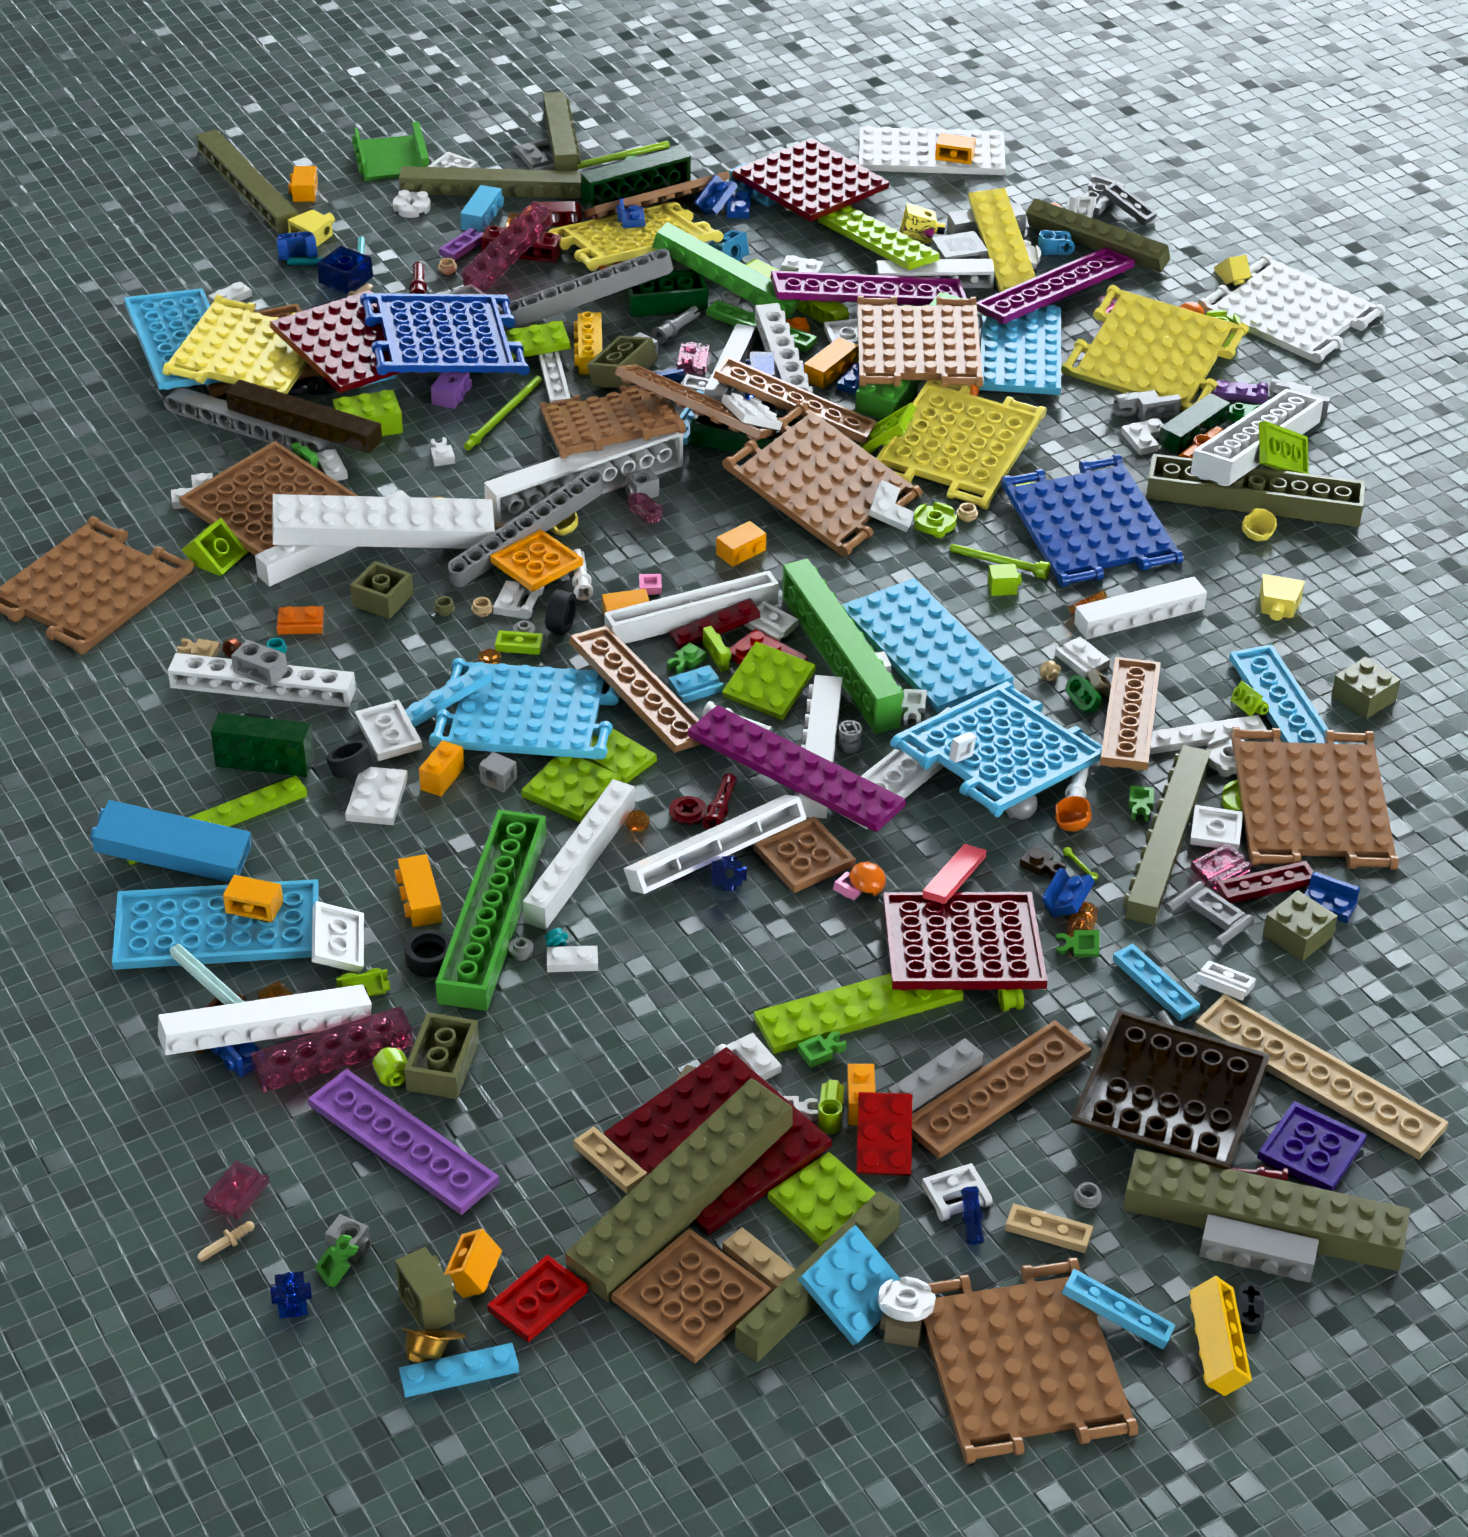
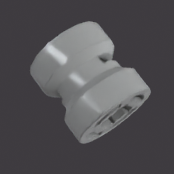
M853 720L843 721L839 725L838 748L846 753L857 752L861 748L862 726Z

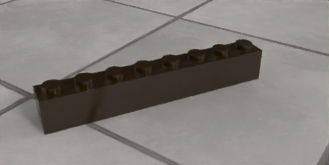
M240 379L226 391L228 409L368 454L382 441L381 423Z

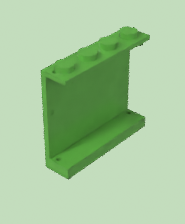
M412 122L413 135L360 140L359 131L357 128H354L355 135H352V144L359 174H363L364 181L397 178L400 175L402 166H429V157L419 122Z

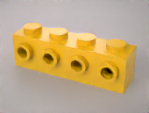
M587 311L578 313V321H574L575 366H579V374H589L587 364L602 352L601 312L592 313Z
M1214 1276L1189 1291L1191 1299L1190 1308L1196 1325L1194 1330L1200 1347L1199 1356L1203 1363L1204 1381L1210 1389H1214L1223 1396H1226L1250 1383L1252 1378L1234 1288L1218 1276Z

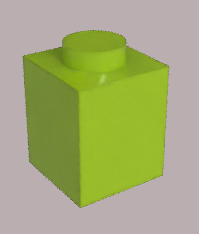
M989 565L988 586L991 596L1017 595L1018 586L1022 584V577L1020 572L1017 573L1016 565Z

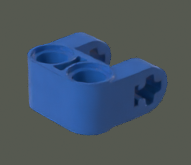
M312 232L284 233L277 236L279 261L289 260L288 257L307 255L308 258L318 257L316 239Z

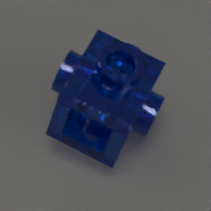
M722 856V861H712V886H722V891H737V886H742V881H747V866H742V861H737V856ZM726 869L733 870L734 875L732 878L725 876Z
M303 1271L275 1275L276 1287H270L272 1304H278L279 1318L308 1315L307 1300L312 1299L311 1283L304 1281Z

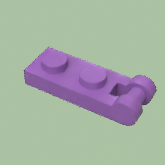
M469 228L440 247L439 255L457 260L479 244H482L481 237L483 232L478 233L476 229Z
M1215 380L1218 385L1211 392L1225 400L1265 403L1268 400L1269 386L1265 382L1255 385L1245 382L1237 383Z

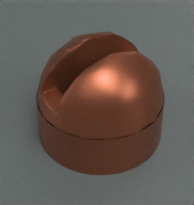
M230 638L222 644V650L226 656L232 658L231 655L242 643L237 638Z

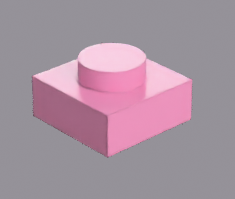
M639 574V589H646L648 595L662 594L661 574Z
M846 871L835 881L833 890L846 898L855 900L863 891L856 889L848 877L849 872Z

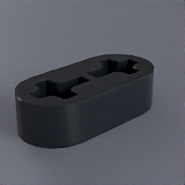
M1245 1283L1239 1287L1237 1296L1242 1332L1246 1334H1256L1261 1330L1264 1320V1292L1255 1283ZM1248 1295H1252L1253 1303L1248 1302ZM1248 1314H1252L1253 1322L1248 1321Z

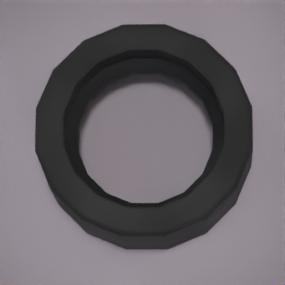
M558 589L551 595L545 615V625L548 631L566 634L570 630L577 608V599L574 593Z
M364 740L344 743L333 749L326 758L332 775L337 778L357 775L368 769L375 759L369 743Z
M429 929L418 931L411 935L406 941L404 948L408 969L419 976H437L449 947L450 937L441 931ZM425 948H437L443 951L441 955L430 959L415 955L416 952Z

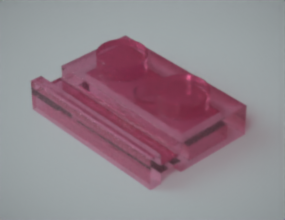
M682 342L677 361V370L683 369L684 372L697 373V370L706 373L710 355V344H707L706 347L701 346L700 343Z
M1228 843L1191 861L1190 869L1206 883L1209 882L1211 888L1215 889L1217 881L1238 877L1251 871L1252 863L1250 861L1247 863L1244 860L1245 857Z
M235 1161L203 1197L204 1205L225 1215L231 1214L234 1219L238 1220L269 1184V1176L266 1174L263 1176L259 1174L258 1170Z

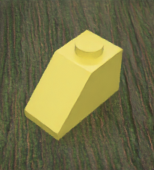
M1247 255L1230 257L1214 266L1215 272L1226 285L1234 284V286H1240L1247 279L1251 278Z

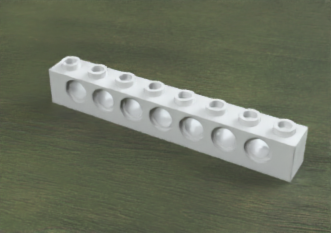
M779 303L755 305V323L774 377L813 393L812 386L808 385V375L804 373L803 361L799 360V350L794 347V336L790 335L789 323L785 322L784 310L781 311Z
M175 653L168 669L170 688L341 707L350 706L356 691L354 672L287 665L288 672L274 686L270 687L234 673L232 659Z

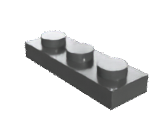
M1116 181L1104 188L1103 195L1142 225H1146L1156 218L1157 213Z

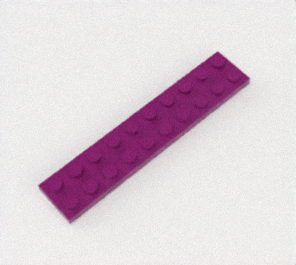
M1105 247L977 302V311L984 316L996 320L998 323L1005 324L1075 292L1125 272L1134 267L1135 260Z
M772 270L770 275L776 297L782 300H818L821 302L838 301L845 303L857 302V296H863V298H891V296H897V305L913 304L921 306L929 305L940 292L967 299L960 280L951 278Z
M719 705L715 706L688 729V737L875 832H878L906 806L905 798Z

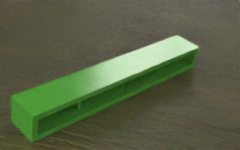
M668 222L656 233L652 248L656 250L667 249L672 259L755 305L779 303L781 311L784 310L786 319H789L796 311L800 300L777 299L770 278Z

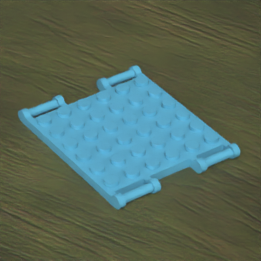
M455 658L451 666L452 673L446 685L452 679L459 678L461 673H467L472 667L482 663L489 670L494 680L459 700L455 714H450L444 709L437 712V723L434 732L429 738V744L432 747L436 748L444 740L462 746L463 750L604 759L606 757L608 735L611 734L613 726L609 721H602L600 724H596L600 705H616L619 700V694L611 686L609 691L603 694L604 686L607 682L595 670L531 667L529 665L516 666L504 663L465 662L462 658ZM445 725H452L449 736H443ZM593 735L599 736L597 745L591 747Z
M1009 682L998 685L896 734L890 742L894 749L902 750L918 761L919 765L927 770L931 768L933 763L939 762L948 770L964 779L965 782L961 785L959 792L965 797L970 796L985 806L995 817H999L1004 810L1100 761L1102 745L1084 734L1081 728L1074 726L1066 730L1040 713L1043 709L1042 703L1037 700H1031L1014 689V685ZM971 732L976 736L973 756L954 763L949 759L952 739Z

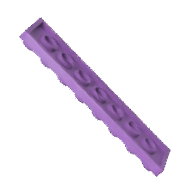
M345 1069L308 1098V1105L460 1215L465 1213L500 1183L499 1176L348 1069Z

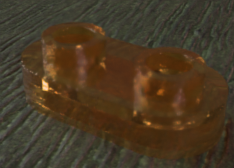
M1102 590L1069 605L1070 614H1075L1076 606L1107 599V594L1105 590Z
M1083 902L1078 913L1071 914L1067 926V935L1069 937H1074V930H1094L1098 918V908L1093 903Z

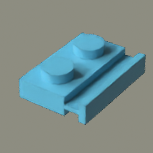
M710 665L668 677V685L676 696L680 697L683 704L720 693L724 689L723 682L719 681V677Z

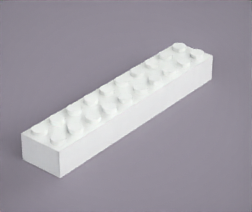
M1285 389L1196 448L1193 452L1190 474L1196 475L1202 480L1215 481L1221 486L1231 485L1259 465V422L1267 421L1299 434H1304L1320 423L1323 399Z
M679 432L652 437L649 441H644L643 438L611 444L603 446L602 451L591 450L568 455L564 459L557 457L484 482L485 499H492L494 523L510 522L576 477L591 469L601 472L602 494L624 487L627 484L626 475L649 468L655 475H659L682 467L683 433L679 434Z
M273 494L272 500L273 545L469 549L495 531L492 499Z

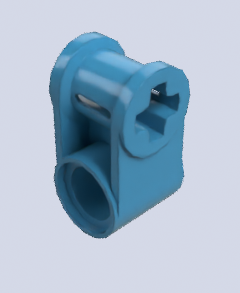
M1043 230L1039 233L1037 246L1041 250V255H1069L1075 249L1072 235L1068 231Z

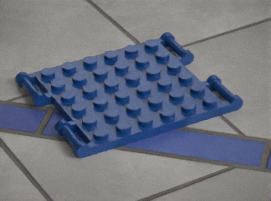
M364 293L360 296L361 305L364 306L366 316L364 319L366 325L372 327L377 323H381L385 341H375L371 344L372 352L375 354L377 361L376 370L379 375H386L388 372H518L520 375L525 376L530 372L529 365L525 362L523 355L524 348L522 343L508 342L503 324L508 328L516 324L515 317L511 314L509 308L510 301L507 295ZM372 303L377 304L378 313H373ZM497 305L502 308L503 314L499 313ZM383 351H388L390 362H385ZM511 352L515 354L517 362L513 361Z
M1114 454L1110 458L1090 462L1087 460L1080 461L1079 469L1081 474L1051 480L1045 478L1043 469L1013 477L1009 475L1001 477L1003 489L1045 561L1050 563V569L1061 587H1067L1071 583L1090 579L1101 580L1104 578L1103 569L1136 562L1140 570L1144 571L1149 570L1153 566L1172 562L1178 564L1184 560L1182 551L1178 550L1124 465L1120 454ZM1108 466H1114V467H1111V468H1106V469L1091 471V470H1093V469H1098V468H1103V467H1108ZM1036 481L1035 483L1013 487V485Z

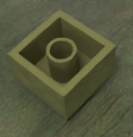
M374 561L350 584L352 606L390 619L414 595L411 573Z
M1365 656L1335 675L1331 696L1367 719L1396 701L1401 679Z
M1297 890L1266 915L1263 936L1303 962L1333 938L1338 915Z
M425 1246L395 1260L398 1295L421 1330H436L454 1322V1309L457 1308L455 1298L453 1297L455 1284L449 1274L445 1275L443 1273L438 1257L436 1255L432 1256Z

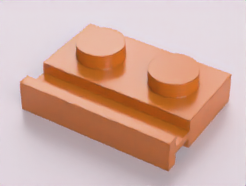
M324 606L279 607L277 634H323Z

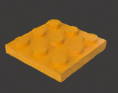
M542 529L490 555V562L531 592L583 566V558Z

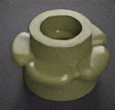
M441 596L435 600L433 609L441 616H448L455 611V604L452 598Z

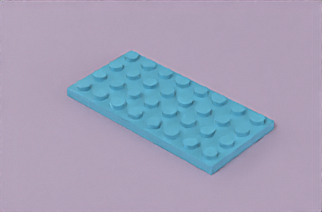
M203 288L124 297L125 307L159 390L201 385V383H197L193 379L172 374L170 376L163 375L162 371L164 364L170 361L210 307ZM207 378L203 384L210 385L222 381Z
M1055 305L1043 306L1005 324L998 323L996 320L982 314L981 364L983 387H979V390L1060 395L1061 307Z
M915 578L842 604L848 616L854 620L857 629L864 634L865 639L878 652L885 651L891 666L911 687L917 690H927L926 702L937 713L945 710L947 707L957 706L1005 682L1013 684L1014 676Z
M318 879L273 882L281 884L283 904L273 922L225 913L223 894L228 885L118 891L112 955L113 970L181 966L170 956V948L176 944H181L202 964L312 957L313 906L316 901L319 902Z

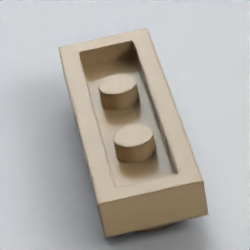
M592 1127L573 1140L574 1148L626 1194L647 1176L646 1171L595 1127Z
M1013 1203L1006 1221L1005 1231L1086 1253L1093 1233V1226Z
M743 1227L722 1242V1249L772 1288V1290H775L796 1270Z

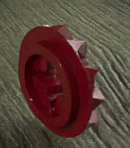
M693 796L679 797L672 801L669 806V815H671L672 821H678L680 825L688 823L690 826L693 822L699 824L707 813L705 802Z

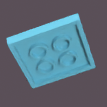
M855 1225L798 1278V1281L848 1341L855 1345L882 1318V1313L884 1312L880 1309L878 1303L880 1287L890 1279H893V1282L900 1281V1277Z

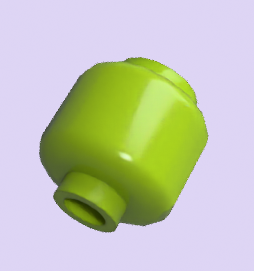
M391 1047L380 1050L372 1062L373 1069L380 1083L387 1087H394L405 1082L404 1069L408 1060L402 1050Z

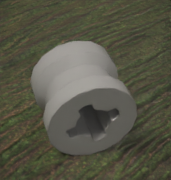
M730 290L722 293L721 298L724 303L741 309V304L739 303L741 296Z

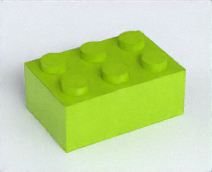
M382 390L375 393H362L356 396H343L332 399L333 409L381 423L382 436L403 433L402 412L394 390Z

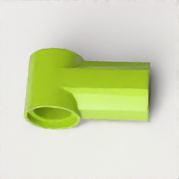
M828 1080L821 1087L820 1103L818 1106V1128L825 1134H835L842 1127L845 1086L840 1084L838 1080Z

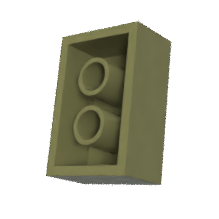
M633 336L617 337L587 364L592 385L618 389L622 385L630 386V384L621 381V377L615 375L616 369L619 366L637 364L645 369H649L658 360L653 339Z
M427 1012L404 1069L406 1091L458 1099L479 1044L478 1020Z

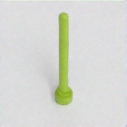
M951 544L949 547L952 553L998 564H1015L1016 568L1033 572V575L1040 579L1046 580L1050 572L1051 565L1045 561L1034 564L956 544Z

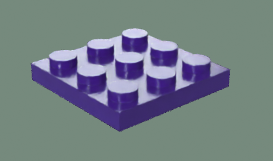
M1293 1101L1258 1151L1257 1159L1280 1170L1287 1168L1288 1174L1320 1189L1333 1191L1366 1142L1367 1135Z

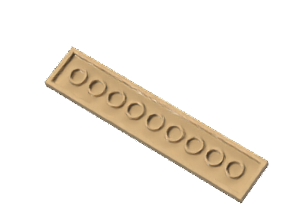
M1223 994L1195 1022L1194 1029L1204 1035L1270 1054L1266 1068L1267 1072L1418 1160L1447 1129L1448 1121L1226 994Z

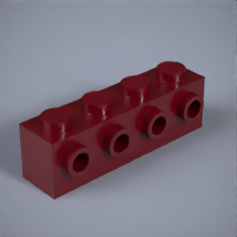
M496 225L487 226L481 237L482 254L556 263L562 252V248L559 247L561 235L550 232L541 233L534 230L502 228Z

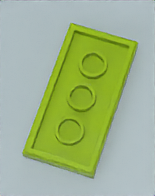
M1267 421L1259 422V464L1276 470L1309 474L1308 437Z

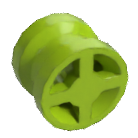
M998 989V1000L1002 1012H1007L1010 1008L1024 1009L1022 989Z

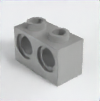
M246 640L231 655L234 673L270 687L274 686L288 672L285 653L250 640Z

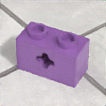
M469 372L441 373L431 386L432 404L455 409L458 403L463 400L466 392L471 389L472 380L470 379Z

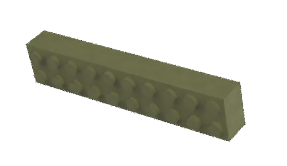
M1153 453L1146 499L1169 501L1177 504H1191L1199 507L1206 506L1217 509L1236 510L1239 512H1251L1255 508L1266 509L1274 516L1360 527L1366 481L1255 467L1231 485L1221 486L1215 481L1202 480L1198 476L1190 474L1192 458Z
M753 1078L748 1080L565 1252L567 1270L585 1282L589 1289L608 1303L612 1300V1293L663 1251L701 1214L703 1209L714 1202L724 1190L792 1127V1106Z
M1141 1149L1135 1150L1123 1206L1124 1211L1205 1228L1208 1214L1306 1236L1319 1240L1318 1254L1399 1271L1410 1213V1208L1233 1169L1224 1170L1205 1163Z

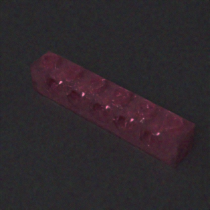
M535 201L525 207L523 212L517 218H514L511 224L505 230H502L499 236L493 242H490L463 269V285L466 286L472 283L482 292H485L553 224L552 211Z
M400 1006L251 1053L253 1071L264 1093L374 1058L380 1050L387 1047L403 1049L412 1046V1027Z

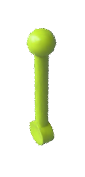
M1065 847L1063 849L1065 856H1069L1087 875L1090 874L1095 882L1098 881L1099 875L1096 872H1091L1072 853L1071 848Z

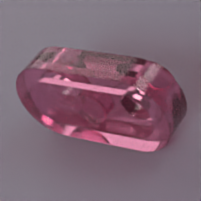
M633 493L629 496V509L644 521L656 523L662 519V506L647 494Z

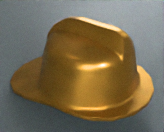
M401 1328V1330L406 1331L405 1347L407 1359L418 1363L440 1359L449 1340L466 1337L461 1332L450 1330H412Z

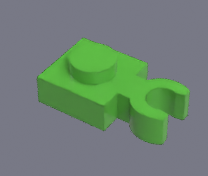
M298 442L290 445V448L294 450V454L318 469L319 459L314 451H311L306 446L302 447Z
M689 642L675 652V658L667 661V670L676 667V675L683 673L686 667L692 670L707 659V652Z
M1130 785L1129 808L1132 809L1131 819L1135 820L1136 815L1141 814L1145 817V821L1148 822L1150 810L1153 811L1154 788Z
M1074 930V937H1069L1064 933L1056 935L1057 941H1064L1066 943L1063 947H1056L1057 954L1064 955L1069 951H1074V957H1100L1099 930Z
M837 1031L832 1032L827 1039H823L821 1035L801 1042L797 1046V1051L808 1066L812 1068L832 1060L833 1052H844L847 1042L844 1040L838 1043L840 1041V1033Z
M340 1235L336 1241V1247L329 1246L315 1266L327 1286H337L350 1267L347 1259L354 1256L358 1251L359 1247L357 1245H348L352 1239L350 1235Z

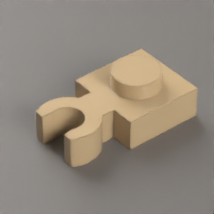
M182 639V647L177 646V653L216 657L221 649L220 642L198 639L194 643L190 639Z

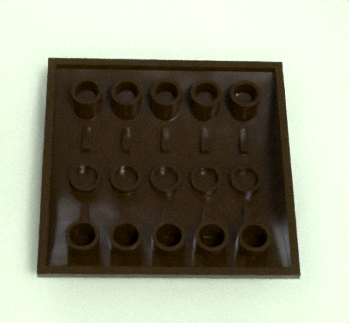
M1118 1009L1071 1117V1122L1224 1170L1229 1169L1239 1151L1252 1116L1270 1054Z

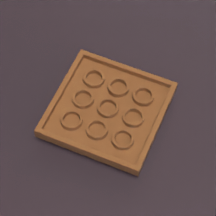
M689 1228L612 1293V1301L695 1364L732 1332L750 1312L771 1294L772 1288Z

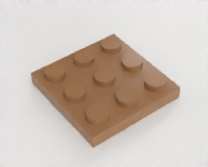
M814 816L754 843V851L794 893L855 866L854 856Z

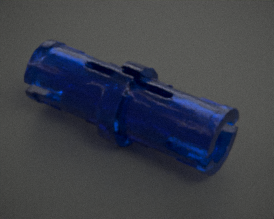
M973 1186L965 1187L961 1190L964 1209L961 1216L965 1222L967 1244L979 1245L984 1242L982 1229L984 1214L980 1210L979 1189Z

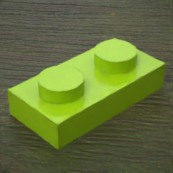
M712 626L703 628L704 648L720 672L729 670V660L732 659L729 647H725L720 634H717Z
M498 630L495 651L540 655L543 634Z

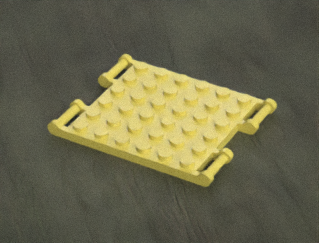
M676 201L643 208L646 226L623 229L622 222L618 223V215L615 214L553 228L548 231V233L561 235L559 247L563 250H568L574 244L580 249L574 253V258L579 262H583L590 271H596L602 265L612 266L615 262H624L655 251L656 249L652 248L656 233L667 222L703 242L711 240L721 242L723 239V233L711 228L710 224L706 221L691 222L694 216L690 210L683 209Z
M1110 285L1101 305L1093 312V317L1103 321L1104 324L1092 344H1087L1083 339L1076 340L1073 351L1067 361L1061 365V372L1065 375L1123 393L1154 390L1159 397L1179 394L1181 397L1180 410L1185 411L1195 404H1192V401L1200 388L1203 391L1197 402L1216 389L1218 384L1214 379L1209 378L1206 380L1208 373L1218 356L1226 359L1234 357L1235 349L1242 337L1249 331V327L1244 323L1235 324L1120 290L1117 286ZM1113 298L1118 299L1111 312L1107 313L1106 310ZM1231 333H1234L1235 335L1232 338L1229 346L1224 348V345L1227 342L1229 336L1231 335ZM1080 353H1086L1078 367H1073Z
M216 295L214 302L170 361L164 364L162 372L163 375L170 376L172 374L196 380L197 383L201 384L207 378L235 384L240 379L288 394L308 363L270 328V321L279 319L278 317L254 313L255 303L248 302L247 304L226 299L222 295Z
M928 380L913 402L916 410L913 414V420L906 427L907 431L900 437L895 436L882 448L876 459L889 468L905 472L903 474L894 471L910 484L915 475L950 486L947 491L948 499L954 500L956 498L979 505L981 509L987 510L991 500L1001 486V477L1007 476L1041 419H1044L1047 408L1015 401L1013 397L1009 396L1006 397L1002 404L969 394L970 385H948V387H941V380ZM959 489L981 495L983 498L959 491Z

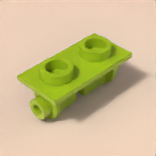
M1241 680L1234 689L1230 700L1251 717L1254 712L1264 715L1269 711L1268 703L1262 700L1263 696Z
M373 968L362 974H343L340 978H336V988L363 984L367 990L368 997L386 994V991H390V983L387 980L388 970Z

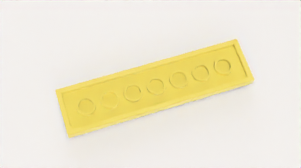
M997 188L968 193V199L982 242L988 249V259L993 261L994 278L999 292L1036 277L1006 189Z

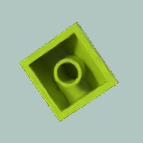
M222 518L209 525L181 549L193 561L195 567L218 576L223 575L249 552L243 547Z

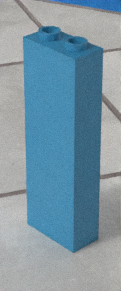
M108 800L105 809L102 808L100 810L99 823L97 827L92 828L90 834V841H93L94 852L229 883L234 875L240 876L251 849V832L113 800Z

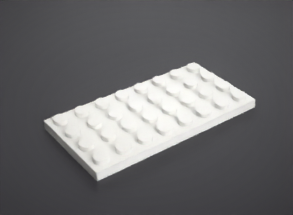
M860 127L859 165L869 169V171L1005 175L1004 132L998 130L981 131L978 129L968 131L962 129L945 130L943 128ZM940 133L976 138L975 155L971 165L935 160L936 142Z

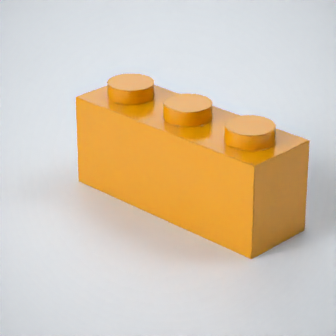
M838 337L804 363V373H807L809 383L824 389L840 375L844 374L853 363H857L859 360L858 345Z
M427 854L398 859L399 869L394 870L396 883L402 885L399 886L401 901H406L403 904L405 917L411 918L413 927L442 922L441 902Z

